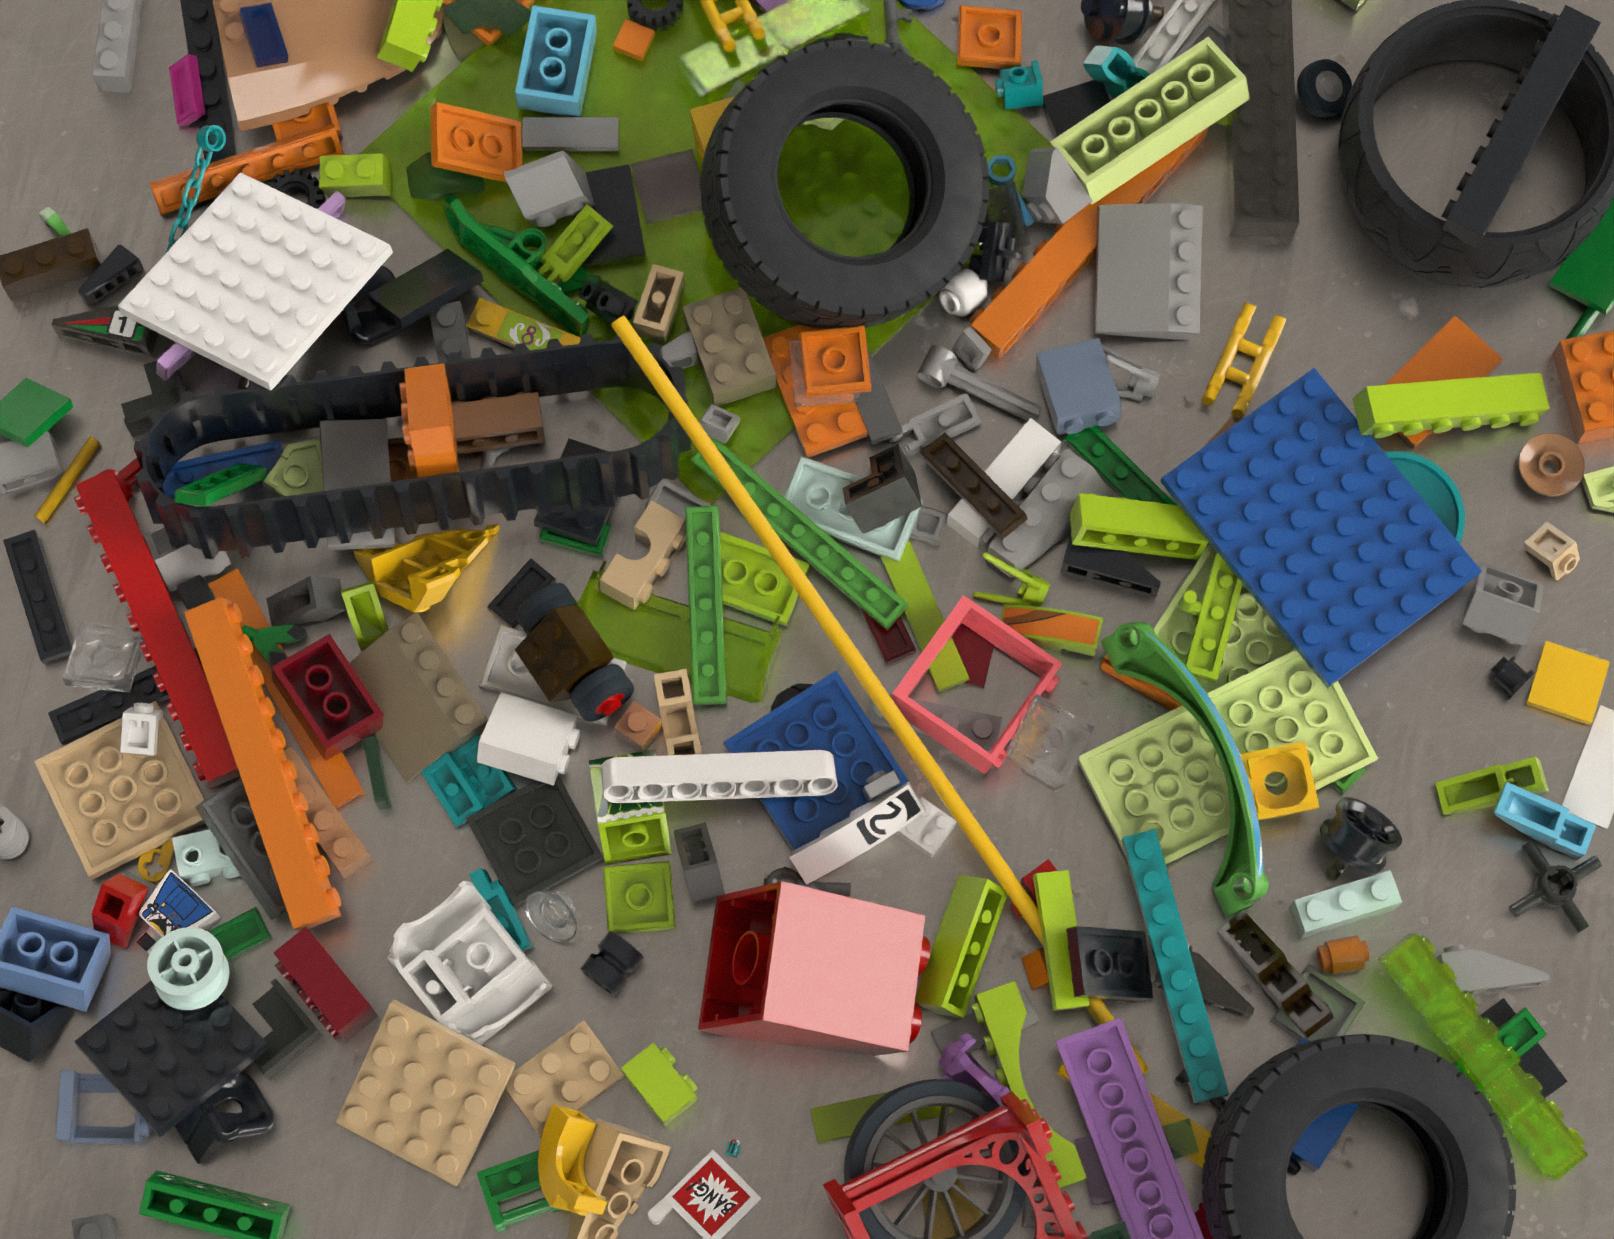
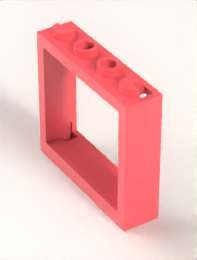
M963 595L894 690L891 698L908 722L986 775L992 765L999 768L1008 755V751L1004 748L1009 740L1016 743L1017 737L1022 734L1021 732H1024L1022 730H1024L1025 725L1021 724L1025 714L1026 716H1031L1032 714V718H1034L1036 705L1042 706L1044 703L1039 697L1044 690L1050 694L1061 678L1055 674L1063 663ZM961 623L1041 677L989 752L909 698V695Z

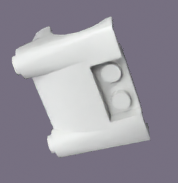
M462 881L454 892L430 913L416 921L403 923L393 935L394 941L388 947L391 954L387 958L438 1023L482 1045L554 987L534 961L528 959L490 910V905L471 882Z

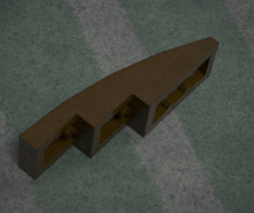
M1244 910L1217 930L1218 934L1241 963L1306 1038H1309L1334 1018L1332 1011L1310 989L1308 982L1287 961L1283 951Z

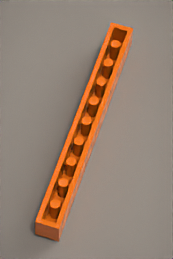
M1208 128L1091 205L1089 203L1065 223L1058 224L1055 227V235L1049 241L1044 239L1033 252L1034 257L1028 264L1022 262L1013 272V280L1006 287L1001 285L993 293L990 305L985 310L982 307L979 308L969 321L971 327L992 349L990 354L999 360L1096 256L1098 206L1144 204L1206 137Z
M219 597L185 611L186 620L293 930L301 931L304 927L310 929L340 917L341 914L338 907H341V899L337 890L334 887L331 888L327 876L330 874L329 864L323 855L320 856L316 843L319 842V836L314 825L308 822L305 813L308 810L307 801L303 793L298 792L294 779H297L295 767L285 756L283 748L286 747V741L281 730L275 727L272 718L275 715L274 706L271 700L265 697L261 687L264 684V678L259 667L253 664L250 655L253 653L252 643L249 637L243 634L239 623L242 622L240 609L236 603Z

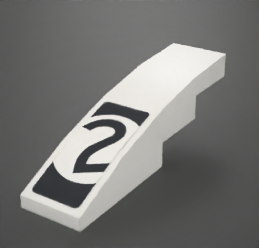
M907 782L851 811L850 817L821 831L819 838L791 851L789 858L807 885L896 833L926 812V808L910 782Z

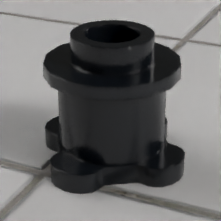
M1514 656L1510 660L1503 657L1490 670L1495 675L1491 681L1494 682L1496 680L1509 692L1505 696L1508 700L1535 673L1532 669L1528 673L1525 672L1514 661L1516 659Z

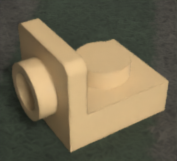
M1548 521L1524 542L1525 550L1549 566L1551 576L1556 580L1573 571L1580 560L1576 541Z

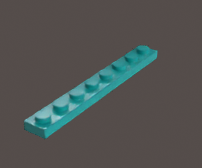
M1156 829L1125 836L1122 838L1123 847L1194 1104L1226 1097L1229 1095L1227 1083Z

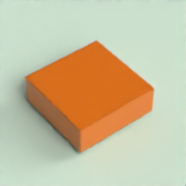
M625 19L613 44V50L642 62L655 36V30Z

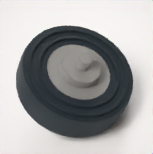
M1329 59L1317 60L1307 65L1301 71L1297 80V93L1305 109L1311 114L1322 118L1335 116L1344 110L1348 94L1352 88V82L1343 66Z

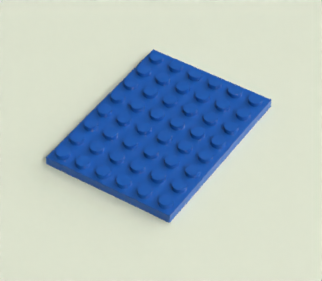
M1315 368L1168 472L1160 480L1162 485L1326 688L1340 680L1482 572L1370 435H1361L1356 417Z

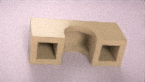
M652 500L634 526L635 539L645 544L650 551L645 557L638 560H630L617 553L600 578V591L634 611L640 602L645 603L649 599L654 588L652 585L657 575L662 577L671 562V559H669L674 549L680 550L686 541V519Z
M687 669L654 674L667 754H702Z

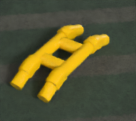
M699 0L717 40L725 51L731 52L736 47V43L732 39L726 25L738 20H744L746 27L755 39L760 40L764 38L765 30L748 0H734L737 7L722 14L719 13L714 3L718 0Z
M1244 302L1201 398L1203 404L1207 406L1213 405L1225 378L1242 385L1243 387L1231 412L1238 419L1244 417L1286 322V318L1274 314L1261 346L1243 339L1257 307L1247 302ZM1237 350L1255 357L1249 374L1231 367Z

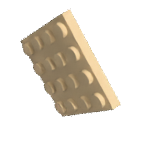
M157 701L150 703L154 705V709L161 710ZM164 714L163 718L159 720L157 754L154 756L120 752L122 718L34 761L83 867L91 880L205 823L195 808L205 798Z
M393 1000L389 1004L335 1123L457 1187L468 1168L516 1063L397 1000Z

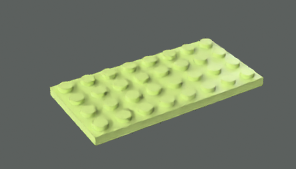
M1296 650L1207 693L1226 723L1240 754L1305 741L1316 790L1378 760L1339 682L1337 681L1329 688H1326ZM1183 705L1076 758L1124 854L1123 837L1156 829L1166 865L1229 834L1230 800L1223 767L1208 735ZM1271 772L1266 776L1265 787L1271 794L1279 795L1286 791L1288 781L1284 774Z

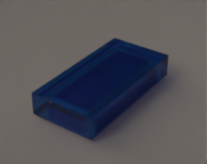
M272 3L240 8L239 15L256 67L288 62L289 55Z

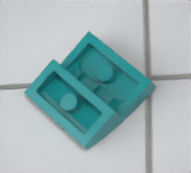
M481 734L476 735L453 753L447 752L421 771L456 827L467 823V817L518 790L506 771L477 762L478 744Z

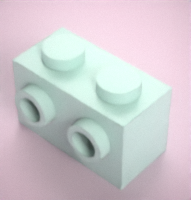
M210 829L172 838L179 877L185 883H190L191 886H199L209 883L210 878L223 875L224 878L241 876Z

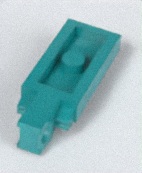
M479 868L470 873L469 876L475 888L490 905L491 912L520 949L524 952L532 948L533 944L500 881L497 879L492 882L486 869Z

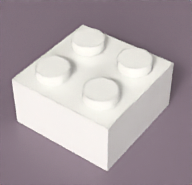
M921 797L920 800L926 808V812L897 831V835L932 859L955 827L956 820Z

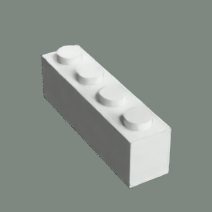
M1030 418L987 468L985 473L1020 506L1018 500L1025 492L1030 495L1041 481L1038 476L1045 468L1050 470L1061 456L1059 454L1061 441ZM963 499L948 514L947 525L976 548L983 541L989 543L996 535Z

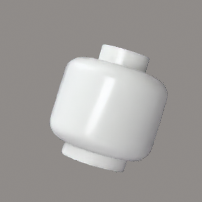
M961 269L940 290L939 299L941 305L950 314L960 317L969 315L986 303L988 296L987 281L979 279V275L973 270Z

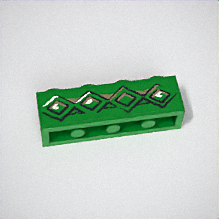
M156 1170L146 1180L139 1214L234 1239H282L290 1204Z

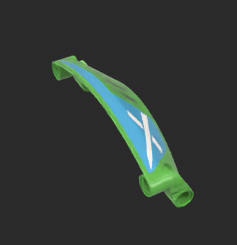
M1146 622L1121 624L1113 634L1101 640L1112 668L1115 669L1117 674L1143 680L1175 698L1199 722L1211 740L1220 759L1228 786L1230 829L1225 856L1212 885L1225 917L1232 916L1252 907L1255 902L1261 900V897L1266 894L1269 885L1268 879L1264 874L1262 842L1256 806L1241 755L1226 723L1209 695L1186 665L1155 635L1151 625ZM1248 880H1249L1250 883H1251L1252 889H1250Z

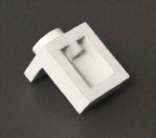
M135 703L134 707L124 711L120 752L151 756L157 754L159 720L163 718V710L154 709L153 704Z

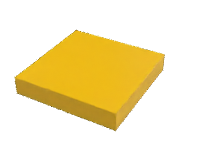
M1545 641L1525 704L1590 725L1593 721L1610 662Z

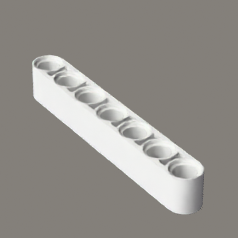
M826 750L615 757L606 760L601 765L603 795L607 801L612 803L822 796L832 793L838 786L834 757Z

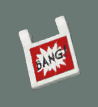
M712 1150L648 1212L647 1218L656 1226L674 1209L702 1239H722L762 1198Z

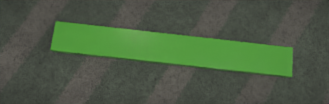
M710 437L779 538L884 629L888 630L909 607V604L721 442ZM697 450L690 458V461L727 492Z

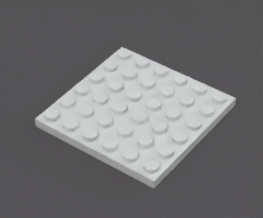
M240 172L118 305V308L122 315L272 390L393 252L390 244Z

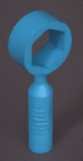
M995 156L988 162V180L995 186H1006L1008 190L1007 197L1022 227H1027L1034 220L1025 207L1026 205L1019 191L1014 189L1011 184L1015 177V163L1008 156ZM995 164H1005L1008 166L1010 173L1006 178L995 177L992 168Z

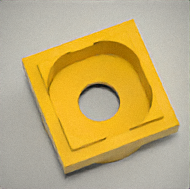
M1305 741L1240 754L1252 789L1258 821L1285 817L1290 814L1320 808ZM1280 772L1285 775L1288 786L1284 793L1274 795L1266 789L1265 779L1269 773Z

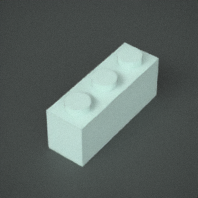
M1389 870L1295 899L1289 906V910L1299 939H1303L1396 910L1402 903L1392 872Z

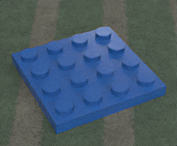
M837 671L829 674L723 742L729 753L826 750L833 755L838 786L832 793L822 796L759 798L792 850L819 838L821 831L850 817L851 811L868 803L862 790L864 786L868 785L866 779L881 770L888 774L894 770L900 781L899 786L909 782Z

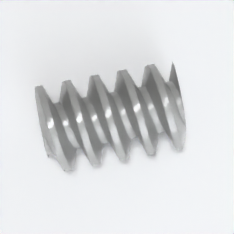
M0 805V858L13 859L26 849L29 840L28 828L7 807Z

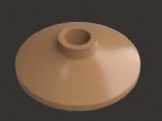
M1543 433L1531 438L1524 445L1519 455L1518 467L1522 479L1532 490L1545 496H1561L1569 493L1579 484L1584 474L1585 462L1581 450L1571 439L1557 433ZM1544 465H1552L1554 472L1548 473L1545 471Z

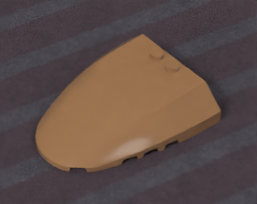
M212 0L240 131L255 129L308 114L310 108L326 102L330 105L336 104L341 96L355 90L359 93L364 92L367 89V85L383 77L388 80L406 70L377 58L393 0ZM442 6L439 11H435L433 16L438 19L432 37H427L426 43L430 45L435 39L439 40L443 28Z

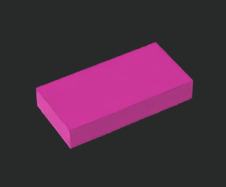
M191 54L185 55L169 67L177 125L186 127L206 114L197 56Z

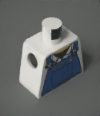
M170 869L139 911L138 915L150 927L136 942L150 954L158 940L169 932L187 927L200 928L207 931L222 918Z

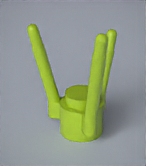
M986 552L982 554L985 560L1022 581L1017 593L1023 597L1021 599L975 591L972 594L974 598L1012 605L1032 606L1034 604L1038 607L1041 606L1050 587V582L1043 580V578L1031 573L1027 569H1023L1020 572Z

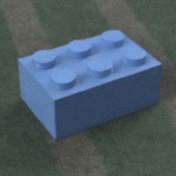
M11 907L0 930V987L87 1011L111 957L109 934Z

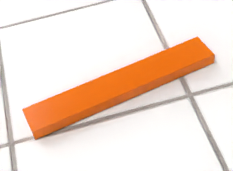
M334 123L209 163L201 182V191L197 203L218 197L240 172L259 182H265L274 179V176L277 174L280 176L285 175L284 170L289 169V172L292 173L294 169L302 170L320 164V156L344 155ZM198 168V171H197V174H196V177H195V178H197V179H198V176H199V173H200L201 168ZM193 169L149 183L161 215L180 209L182 195ZM190 187L187 199L193 200L196 188Z

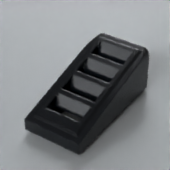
M121 244L117 245L78 289V294L83 303L88 307L140 273L144 269L140 259Z

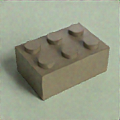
M742 288L682 307L683 320L687 332L690 331L693 337L698 363L713 405L721 406L776 388L775 370L747 293Z

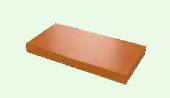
M1454 316L1385 385L1487 377L1502 362L1503 358L1457 316ZM1433 429L1423 430L1418 434L1409 436L1404 435V432L1395 433L1414 449Z

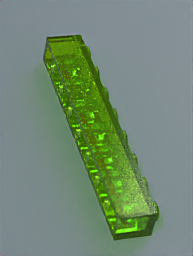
M1417 933L1407 934L1378 957L1377 960L1468 1078L1478 1087V1091L1483 1093L1495 1113L1546 1179L1557 1181L1588 1156L1587 1152L1583 1149L1585 1145L1583 1138L1573 1128L1569 1130L1561 1120L1564 1115L1553 1101L1547 1102L1539 1092L1542 1090V1086L1531 1073L1525 1074L1518 1065L1521 1062L1518 1054L1509 1045L1504 1047L1497 1037L1499 1034L1497 1027L1487 1017L1483 1019L1475 1009L1478 1004L1467 990L1461 991L1454 980L1457 977L1453 970L1445 962L1440 964L1432 954L1435 951L1432 943L1424 935L1419 936Z

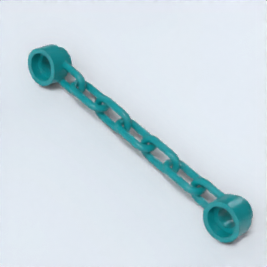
M206 125L197 132L196 141L199 146L195 155V164L182 195V205L177 219L173 223L166 253L179 240L174 239L177 227L183 228L181 236L188 230V222L193 207L197 203L201 191V182L206 167L210 163L213 151H220L225 146L226 134L220 126ZM202 150L208 151L206 160L200 158ZM198 168H201L200 173H199V176H198V179H197V178H195V177H196ZM190 187L196 188L193 200L187 199ZM185 208H187L188 210H187V213H186V216H185V219H184V218H182V217H183Z

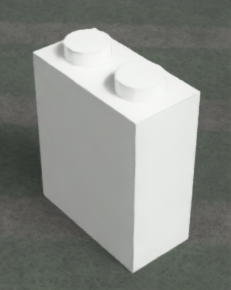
M501 692L479 740L477 762L554 786L558 774L564 775L568 767L570 755H567L569 748L575 749L579 740L580 730L576 729L577 715Z

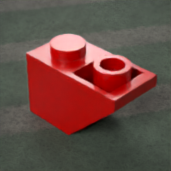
M119 873L102 883L91 914L94 930L109 934L111 943L124 949L127 948L149 887Z

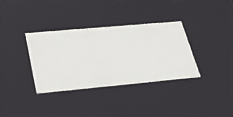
M1600 705L1562 806L1569 809L1568 813L1605 829H1608L1614 813V710Z

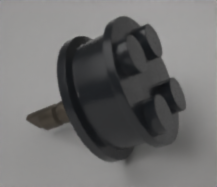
M1152 0L1081 1V12L1084 14L1087 31L1094 40L1102 43L1115 41L1122 45L1134 44L1147 31L1151 18L1162 19L1164 16V7L1153 6Z

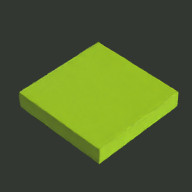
M670 861L603 866L608 932L629 934L676 929Z

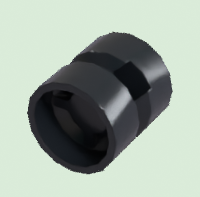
M609 931L598 944L600 952L598 954H591L580 970L603 990L615 996L626 982V972L633 973L644 959V956L622 937Z

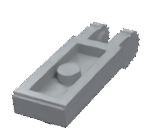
M964 393L909 419L908 423L901 425L902 433L889 438L888 441L889 443L897 442L913 432L916 441L901 447L906 458L917 454L920 450H924L943 433L946 432L950 438H953L980 425L981 419L968 394Z

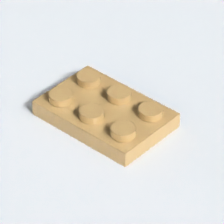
M583 1020L513 1071L505 1089L541 1138L553 1104L579 1111L625 1076L585 1020Z

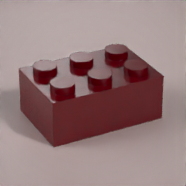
M330 634L272 666L273 683L325 761L383 728L384 714Z
M304 927L273 952L279 960L274 966L292 987L297 983L300 985L296 993L313 1013L318 1009L322 1012L317 1018L334 1039L341 1035L347 1042L378 1017L371 1005L307 927Z

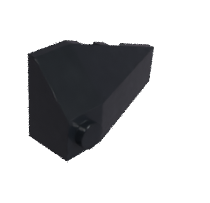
M0 987V1047L30 1062L52 1046L74 1008Z

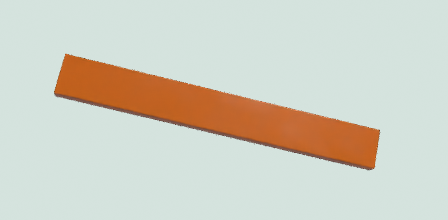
M237 568L208 584L216 599L222 597L237 604L242 615V622H239L241 627L247 625L257 629V631L270 627ZM251 641L253 653L250 655L254 666L257 665L261 670L266 688L330 801L338 809L365 794L342 752L327 761L323 759L273 683L272 666L258 651L254 642ZM277 644L278 647L285 653L281 644Z

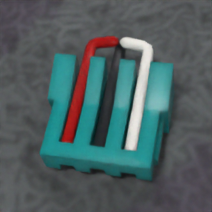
M732 1139L731 1142L728 1141L725 1154L736 1158L741 1149L740 1142Z

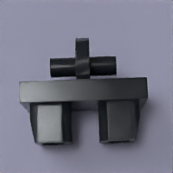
M988 221V224L982 225L983 229L977 241L985 243L983 255L973 254L970 258L968 269L975 271L979 275V279L1004 282L1005 270H1011L1012 258L1022 259L1023 252L1014 251L1016 238H1011L1013 224Z
M599 279L597 285L588 280L579 294V298L587 302L585 305L586 309L610 323H613L622 316H625L628 321L632 319L635 306L638 303V300Z

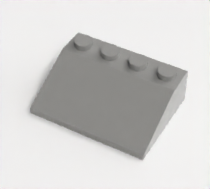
M1149 203L1098 206L1094 334L1186 341L1200 334L1203 205Z

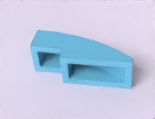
M1508 782L1504 784L1493 813L1527 836L1576 860L1585 856L1596 827L1595 824L1568 813V808Z

